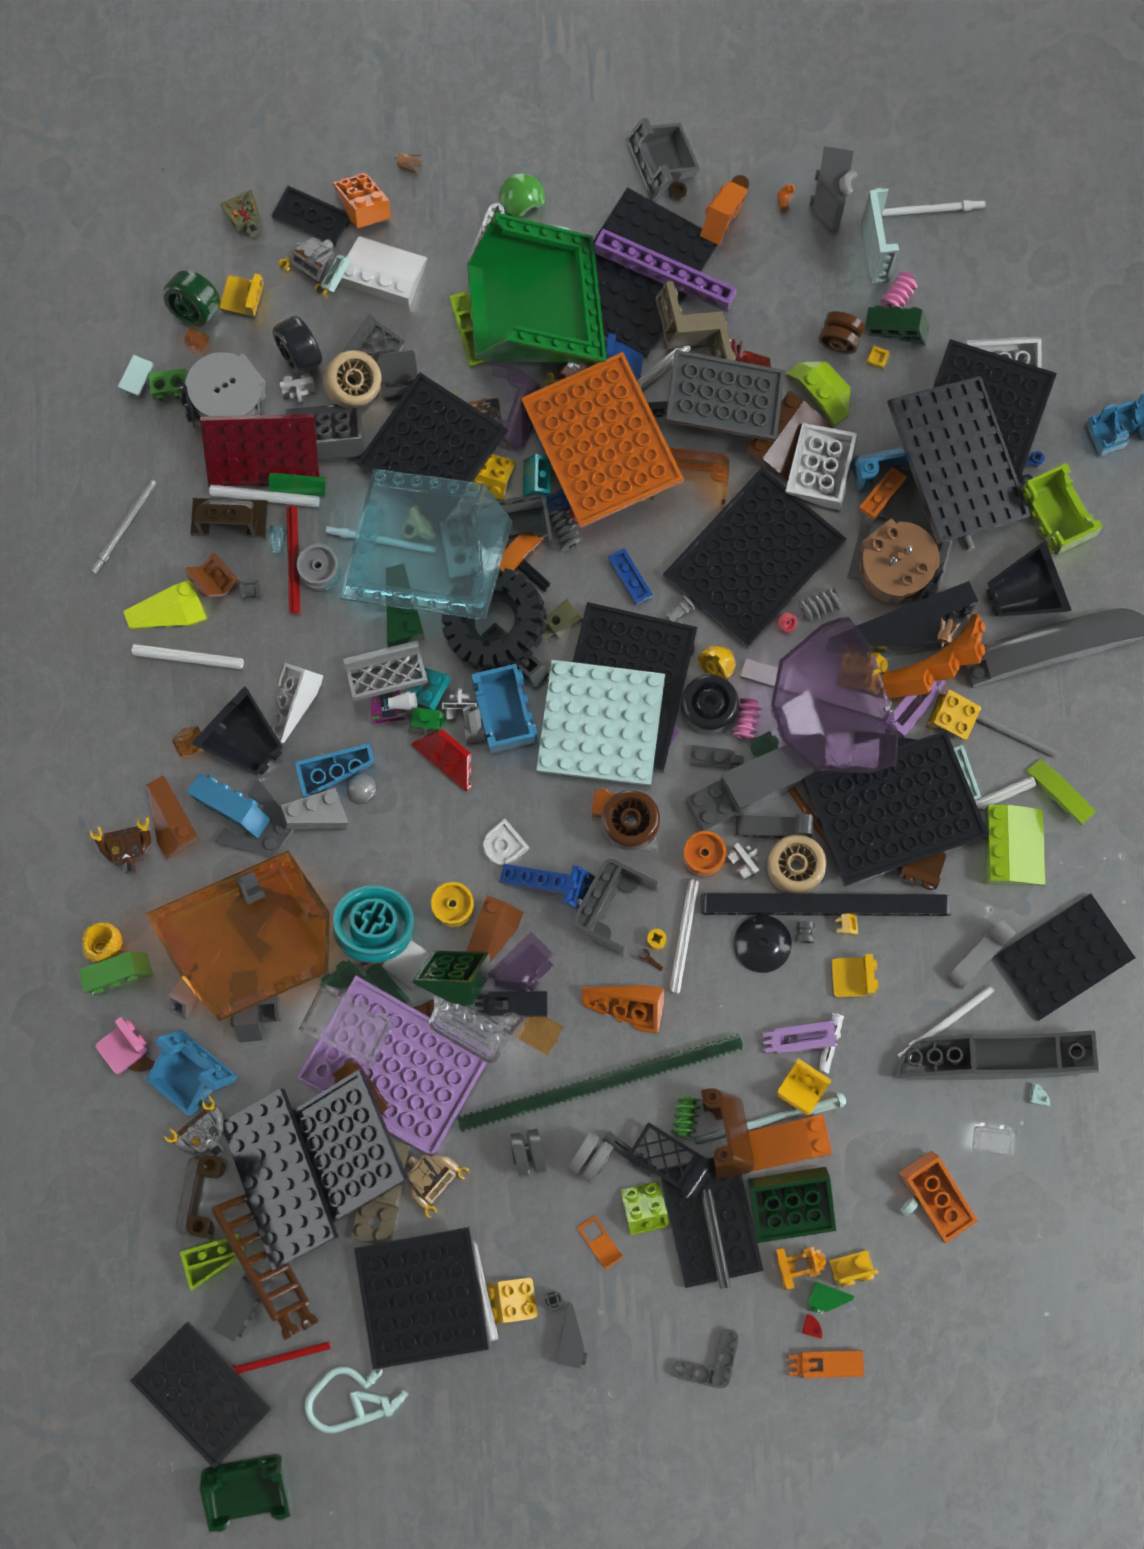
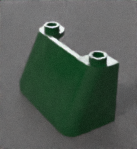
M279 1454L219 1464L215 1469L210 1466L201 1472L199 1490L209 1532L224 1531L232 1519L270 1512L273 1519L284 1520L291 1515L282 1456Z

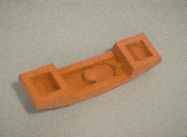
M532 532L521 533L504 550L491 568L499 567L502 572H504L505 568L514 570L530 551L533 552L544 537H537Z

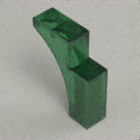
M343 960L336 966L337 970L332 974H326L321 979L322 983L319 984L326 993L332 990L348 988L356 975L405 1004L411 1002L380 964L371 966L366 971L367 975L364 977L350 960Z

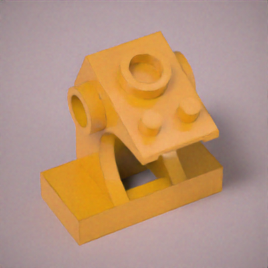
M814 1247L803 1249V1254L788 1258L784 1248L775 1250L785 1290L794 1288L793 1277L809 1274V1277L821 1275L820 1270L825 1269L826 1259L820 1250H814ZM805 1258L808 1270L797 1272L794 1260Z

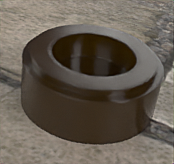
M682 182L673 183L669 188L670 198L674 201L684 200L687 196L686 185Z

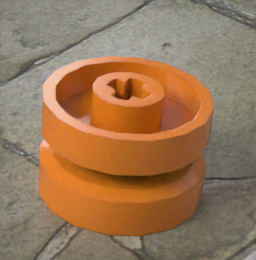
M699 831L693 834L686 841L683 852V862L687 870L701 878L717 874L723 867L726 858V845L716 833Z

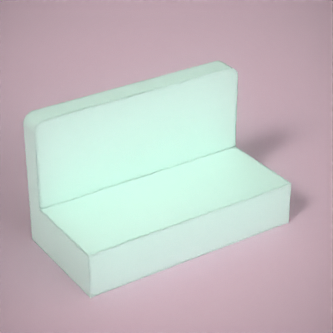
M133 355L118 385L120 393L126 396L129 393L138 396L151 372L153 363Z

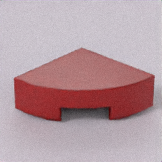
M806 1314L802 1334L822 1339V1329L819 1322L812 1315Z

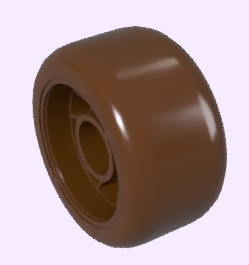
M638 790L620 791L613 795L603 808L602 828L604 834L614 846L620 849L631 851L642 849L654 840L659 831V809L654 800L644 792ZM628 818H634L636 824L627 825L625 821Z

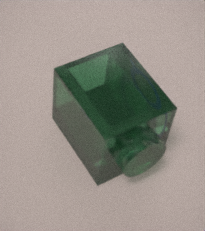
M770 731L750 740L748 744L755 758L778 749L780 745L776 735L772 736Z

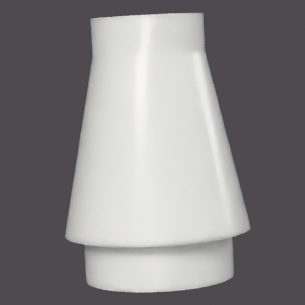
M409 691L388 698L389 709L413 710V708H417L415 692L411 693Z

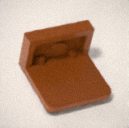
M212 553L200 567H186L184 570L187 573V578L199 587L200 593L206 597L226 596L239 582L237 577L216 553Z

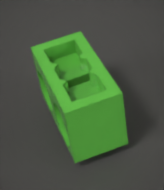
M186 368L149 373L150 392L153 400L180 399L179 387H175V385L181 383V379L184 380V383L186 382L188 374ZM159 385H165L163 389H157Z

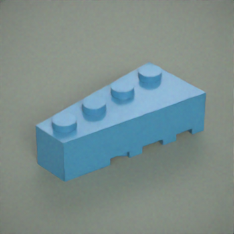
M370 743L295 762L303 798L324 792L375 765Z

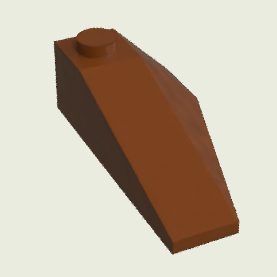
M164 775L147 784L156 839L165 858L169 859L201 841Z
M487 895L466 952H489L491 962L517 931L524 912L504 901Z

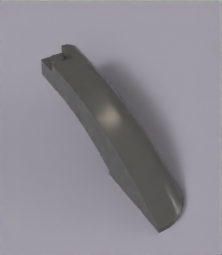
M1116 608L1053 623L984 644L985 654L982 656L981 663L966 665L973 688L1019 673L1072 659L1084 658L1144 639V615L1131 609Z
M1093 1030L1046 1034H962L927 1037L913 1043L901 1056L897 1066L896 1078L988 1080L1099 1073L1096 1032Z

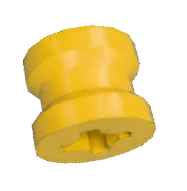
M661 929L651 930L647 936L648 946L653 950L662 949L667 939L665 932Z

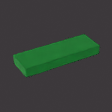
M269 474V492L325 496L326 477Z

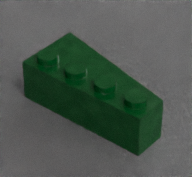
M405 564L387 567L388 648L413 641L425 640Z

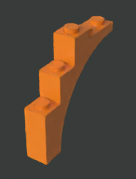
M979 613L971 614L962 632L950 645H947L939 652L916 664L884 672L880 685L886 699L929 694L934 681L954 679L959 666L981 663L982 656L985 654V647L981 644V637L983 632H985V623L981 620Z

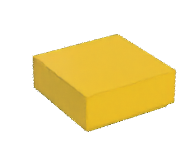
M873 345L866 364L883 370L890 351Z

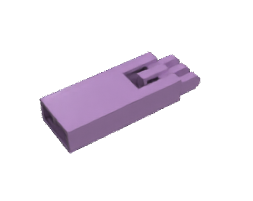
M934 681L929 694H921L919 696L921 700L926 697L921 705L918 701L914 700L917 695L906 696L884 724L900 737H905L939 696V691L946 682L941 681L937 685V681Z
M834 1021L774 1029V1032L762 1033L763 1038L770 1037L771 1039L763 1041V1045H771L772 1047L764 1049V1053L777 1052L778 1054L838 1046ZM797 1034L796 1039L798 1043H793L791 1037L784 1039V1036Z

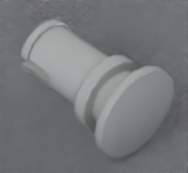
M682 595V601L677 602L678 605L665 614L670 621L675 622L684 613L687 614L690 608L695 610L692 601L685 595Z

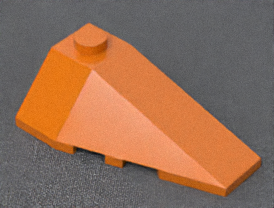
M647 985L583 987L582 1005L603 1015L607 1013L614 1016L621 1023L625 1021L632 1024L633 1028L637 1030L658 1033L664 1006V988Z

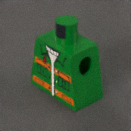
M413 708L410 714L408 733L428 735L440 729L445 731L446 717L439 710Z

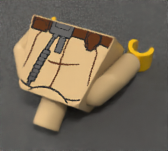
M424 1155L420 1160L412 1156L407 1161V1166L412 1169L407 1175L410 1180L408 1185L411 1197L421 1208L425 1209V1215L429 1218L431 1216L427 1213V1210L433 1208L437 1213V1209L434 1205H429L428 1202L432 1204L456 1176L454 1172H457V1177L461 1180L465 1179L460 1175L461 1170L469 1173L467 1168H460L458 1163L442 1155H433L431 1157Z

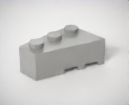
M336 788L281 805L279 810L285 829H347L349 824Z

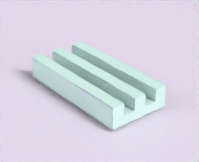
M338 254L321 287L334 292L351 260Z

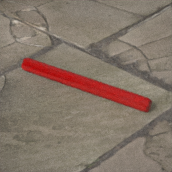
M288 506L286 508L289 613L299 614L300 588L297 568L299 557L297 507Z

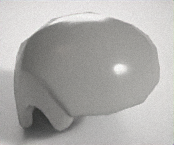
M357 773L350 778L347 784V796L356 804L367 803L376 791L374 779L366 773Z

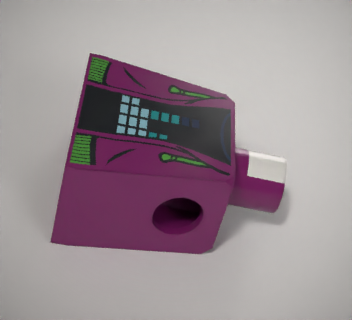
M379 681L380 688H382L385 684ZM400 690L372 697V725L408 720L406 710L389 709L388 698L400 695Z

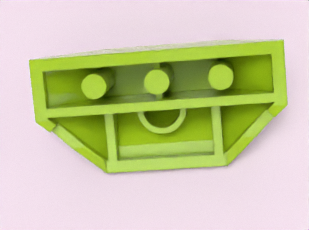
M826 361L799 362L785 373L833 427H836L848 417L851 388Z

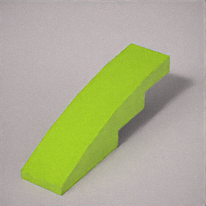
M467 291L450 295V302L469 366L487 362L486 360L475 358L471 304Z
M1042 759L1026 771L1035 779L1036 783L1051 800L1054 799L1066 813L1069 812L1080 825L1096 813L1091 805Z

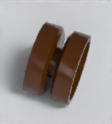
M832 311L827 313L824 327L821 329L818 340L820 344L831 351L840 354H853L857 351L860 342L859 338L862 337L865 325L860 319L851 314Z

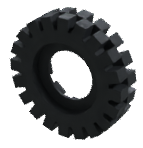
M492 567L489 573H486L484 569L476 571V578L472 579L468 575L461 580L464 586L460 588L456 585L451 591V594L454 596L453 600L447 598L444 608L447 610V613H442V623L445 625L442 628L444 637L448 640L447 643L454 653L463 662H466L468 666L476 670L479 667L482 671L492 670V668L496 669L509 664H516L518 666L521 664L519 659L524 657L527 660L534 654L530 649L533 646L538 648L542 642L539 635L540 633L545 634L547 624L544 622V619H547V611L543 606L545 603L532 583L522 574L518 573L517 575L514 570L505 568L504 572H502L499 567ZM489 602H505L511 606L514 612L513 627L505 636L499 639L490 640L482 637L475 627L478 611Z

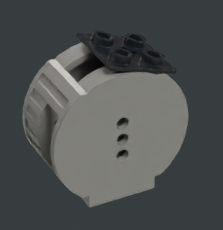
M227 352L213 353L202 357L189 370L186 382L184 383V380L181 379L182 386L179 387L182 406H185L187 421L192 423L193 428H195V422L201 427V417L259 415L261 400L265 399V381L244 353L238 357Z

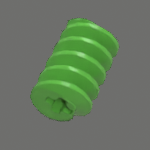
M685 1096L678 1097L677 1101L681 1105H676L675 1109L680 1112L674 1113V1117L679 1120L673 1121L672 1124L677 1128L671 1129V1132L676 1137L695 1140L690 1133L696 1132L692 1125H697L698 1122L693 1120V1117H699V1114L694 1112V1110L701 1108L696 1102L702 1100Z

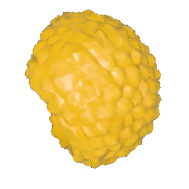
M101 922L87 927L83 933L81 944L84 956L94 963H99L118 956L123 942L118 928L111 923Z

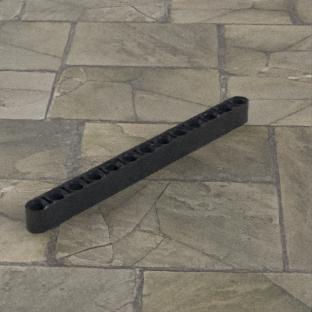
M701 894V914L841 916V914L847 913L856 916L952 915L951 895Z

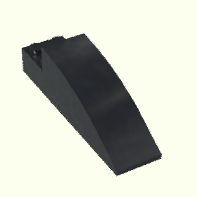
M967 581L829 636L826 649L843 653L874 652L887 657L911 655L942 648V643L936 640L940 631L941 617L946 622V625L949 619H953L954 622V619L959 617L962 619L967 618L975 609L978 599L970 582Z

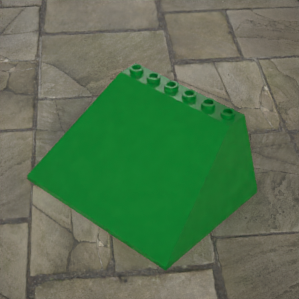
M495 212L467 263L475 358L491 362H606L593 236Z

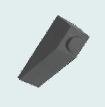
M568 1303L556 1364L580 1368L581 1364L585 1365L587 1353L584 1352V1345L573 1303Z

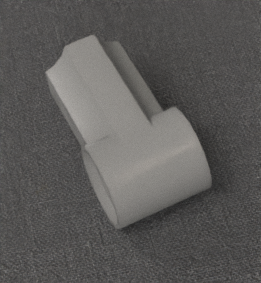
M474 704L467 705L463 708L466 744L485 741L479 706Z

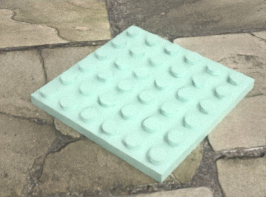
M551 660L536 772L651 786L665 674Z

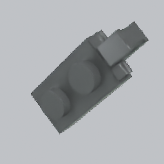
M692 745L690 765L728 770V768H733V765H742L744 756L734 755L735 751L730 749Z

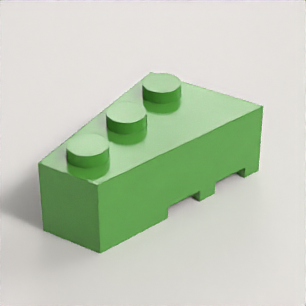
M131 951L78 970L84 993H92V995H99L104 993L106 989H115L123 984L153 976L148 954Z

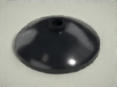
M756 915L748 918L738 927L734 936L733 947L737 959L744 967L757 973H769L779 969L787 961L792 949V940L787 927L780 920L768 915ZM761 939H766V940H767V944H766V945H762V944L760 943V940H761Z

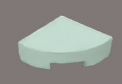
M1033 1083L1029 1103L1050 1107V1098L1046 1091L1040 1085Z

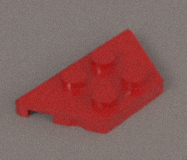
M443 729L433 734H428L424 738L417 739L411 744L462 789L468 791L471 788V783H469L471 753Z

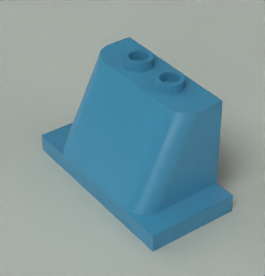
M180 1029L157 1038L155 1044L162 1050L146 1081L157 1089L162 1096L170 1100L175 1107L190 1116L197 1112L202 1105L201 1101H205L213 1090L234 1083L238 1076Z

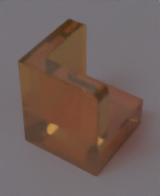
M198 726L184 728L172 739L179 756L194 754L199 749V747L192 743L201 734Z

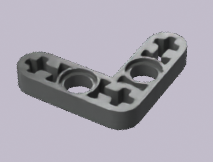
M731 1329L724 1330L721 1333L714 1367L679 1360L673 1364V1375L678 1379L716 1388H725L729 1385L738 1345L737 1333ZM728 1333H732V1337L735 1338L734 1342H730L729 1348H733V1352L721 1350V1345L726 1347L727 1341L724 1340V1335L727 1336ZM722 1353L730 1355L731 1360L729 1364L723 1365L720 1363L719 1357ZM684 1364V1368L690 1370V1365L694 1366L692 1379L688 1378V1373H682V1376H679V1372L675 1370L676 1367ZM717 1365L722 1368H729V1372L724 1371L723 1377L726 1378V1382H722L721 1385H718V1381L715 1380V1377L719 1376L721 1370H717ZM703 1368L706 1371L707 1376L704 1380L696 1378L695 1372L697 1369Z

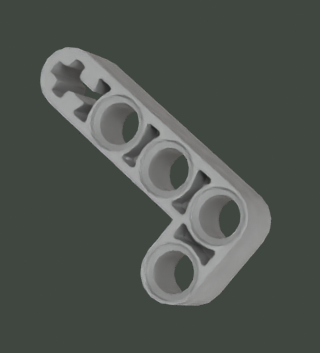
M1001 919L951 971L948 977L963 989L1015 935L1016 931Z

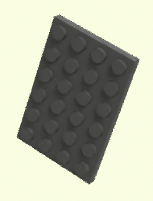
M675 350L665 422L775 442L778 433L785 370Z

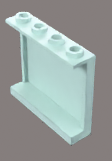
M875 188L869 191L861 222L872 284L890 281L899 252L898 243L886 245L881 218L888 195V188Z

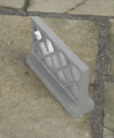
M417 641L343 659L353 701L428 683ZM418 659L414 666L407 663L410 660ZM400 664L396 670L389 668L390 665ZM403 667L411 669L407 676L400 673ZM381 669L377 675L371 673V670ZM385 671L392 674L389 680L382 678ZM417 672L422 674L423 678L413 679L411 677ZM362 673V676L359 678V680L353 678L351 675ZM367 676L374 679L370 685L363 682ZM396 677L404 679L399 684L393 683ZM378 681L385 684L379 689L374 687ZM359 686L366 688L363 693H355Z

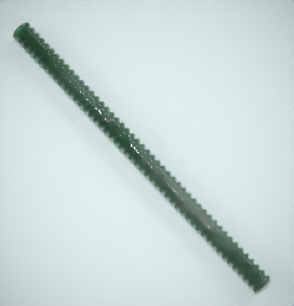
M737 1033L734 1037L733 1035H730V1038L724 1037V1040L718 1039L717 1042L713 1040L712 1043L707 1042L706 1045L700 1044V1047L696 1045L693 1049L691 1047L688 1048L689 1050L683 1049V1052L677 1051L676 1054L673 1052L669 1056L668 1054L665 1057L659 1056V1059L653 1058L652 1061L649 1059L646 1063L642 1061V1064L636 1063L635 1066L630 1065L629 1068L625 1066L622 1070L621 1068H618V1071L612 1070V1073L608 1071L605 1075L601 1073L600 1076L595 1075V1078L588 1077V1080L584 1078L581 1082L578 1080L577 1083L571 1082V1085L565 1084L564 1087L559 1086L557 1089L554 1087L551 1091L547 1089V1092L541 1091L540 1094L537 1092L534 1096L530 1094L527 1098L526 1096H523V1099L517 1098V1101L513 1099L510 1103L506 1101V1104L500 1103V1106L494 1105L493 1108L489 1106L486 1110L484 1108L482 1111L476 1110V1113L470 1112L469 1115L464 1114L462 1117L459 1115L457 1118L461 1131L464 1133L467 1129L471 1131V1128L477 1129V1126L483 1127L484 1124L487 1126L491 1122L494 1124L497 1120L501 1122V1119L507 1120L508 1117L511 1119L514 1115L518 1117V1114L525 1115V1112L531 1113V1110L535 1112L538 1108L542 1110V1107L548 1108V1105L554 1106L555 1103L559 1105L562 1101L565 1103L566 1100L572 1101V1098L578 1099L579 1096L582 1098L586 1094L587 1096L590 1093L596 1094V1091L602 1092L603 1089L606 1091L609 1087L613 1089V1086L619 1087V1084L625 1085L626 1082L630 1084L633 1080L637 1082V1079L643 1080V1077L647 1079L650 1075L654 1077L655 1074L660 1075L661 1072L667 1073V1070L673 1071L672 1069L674 1068L677 1070L680 1066L684 1068V1065L690 1066L691 1063L694 1065L697 1061L699 1063L702 1060L708 1061V1058L714 1059V1056L718 1058L721 1054L725 1056V1053L731 1054V1051L737 1052L738 1049L742 1051L744 1048L741 1036Z

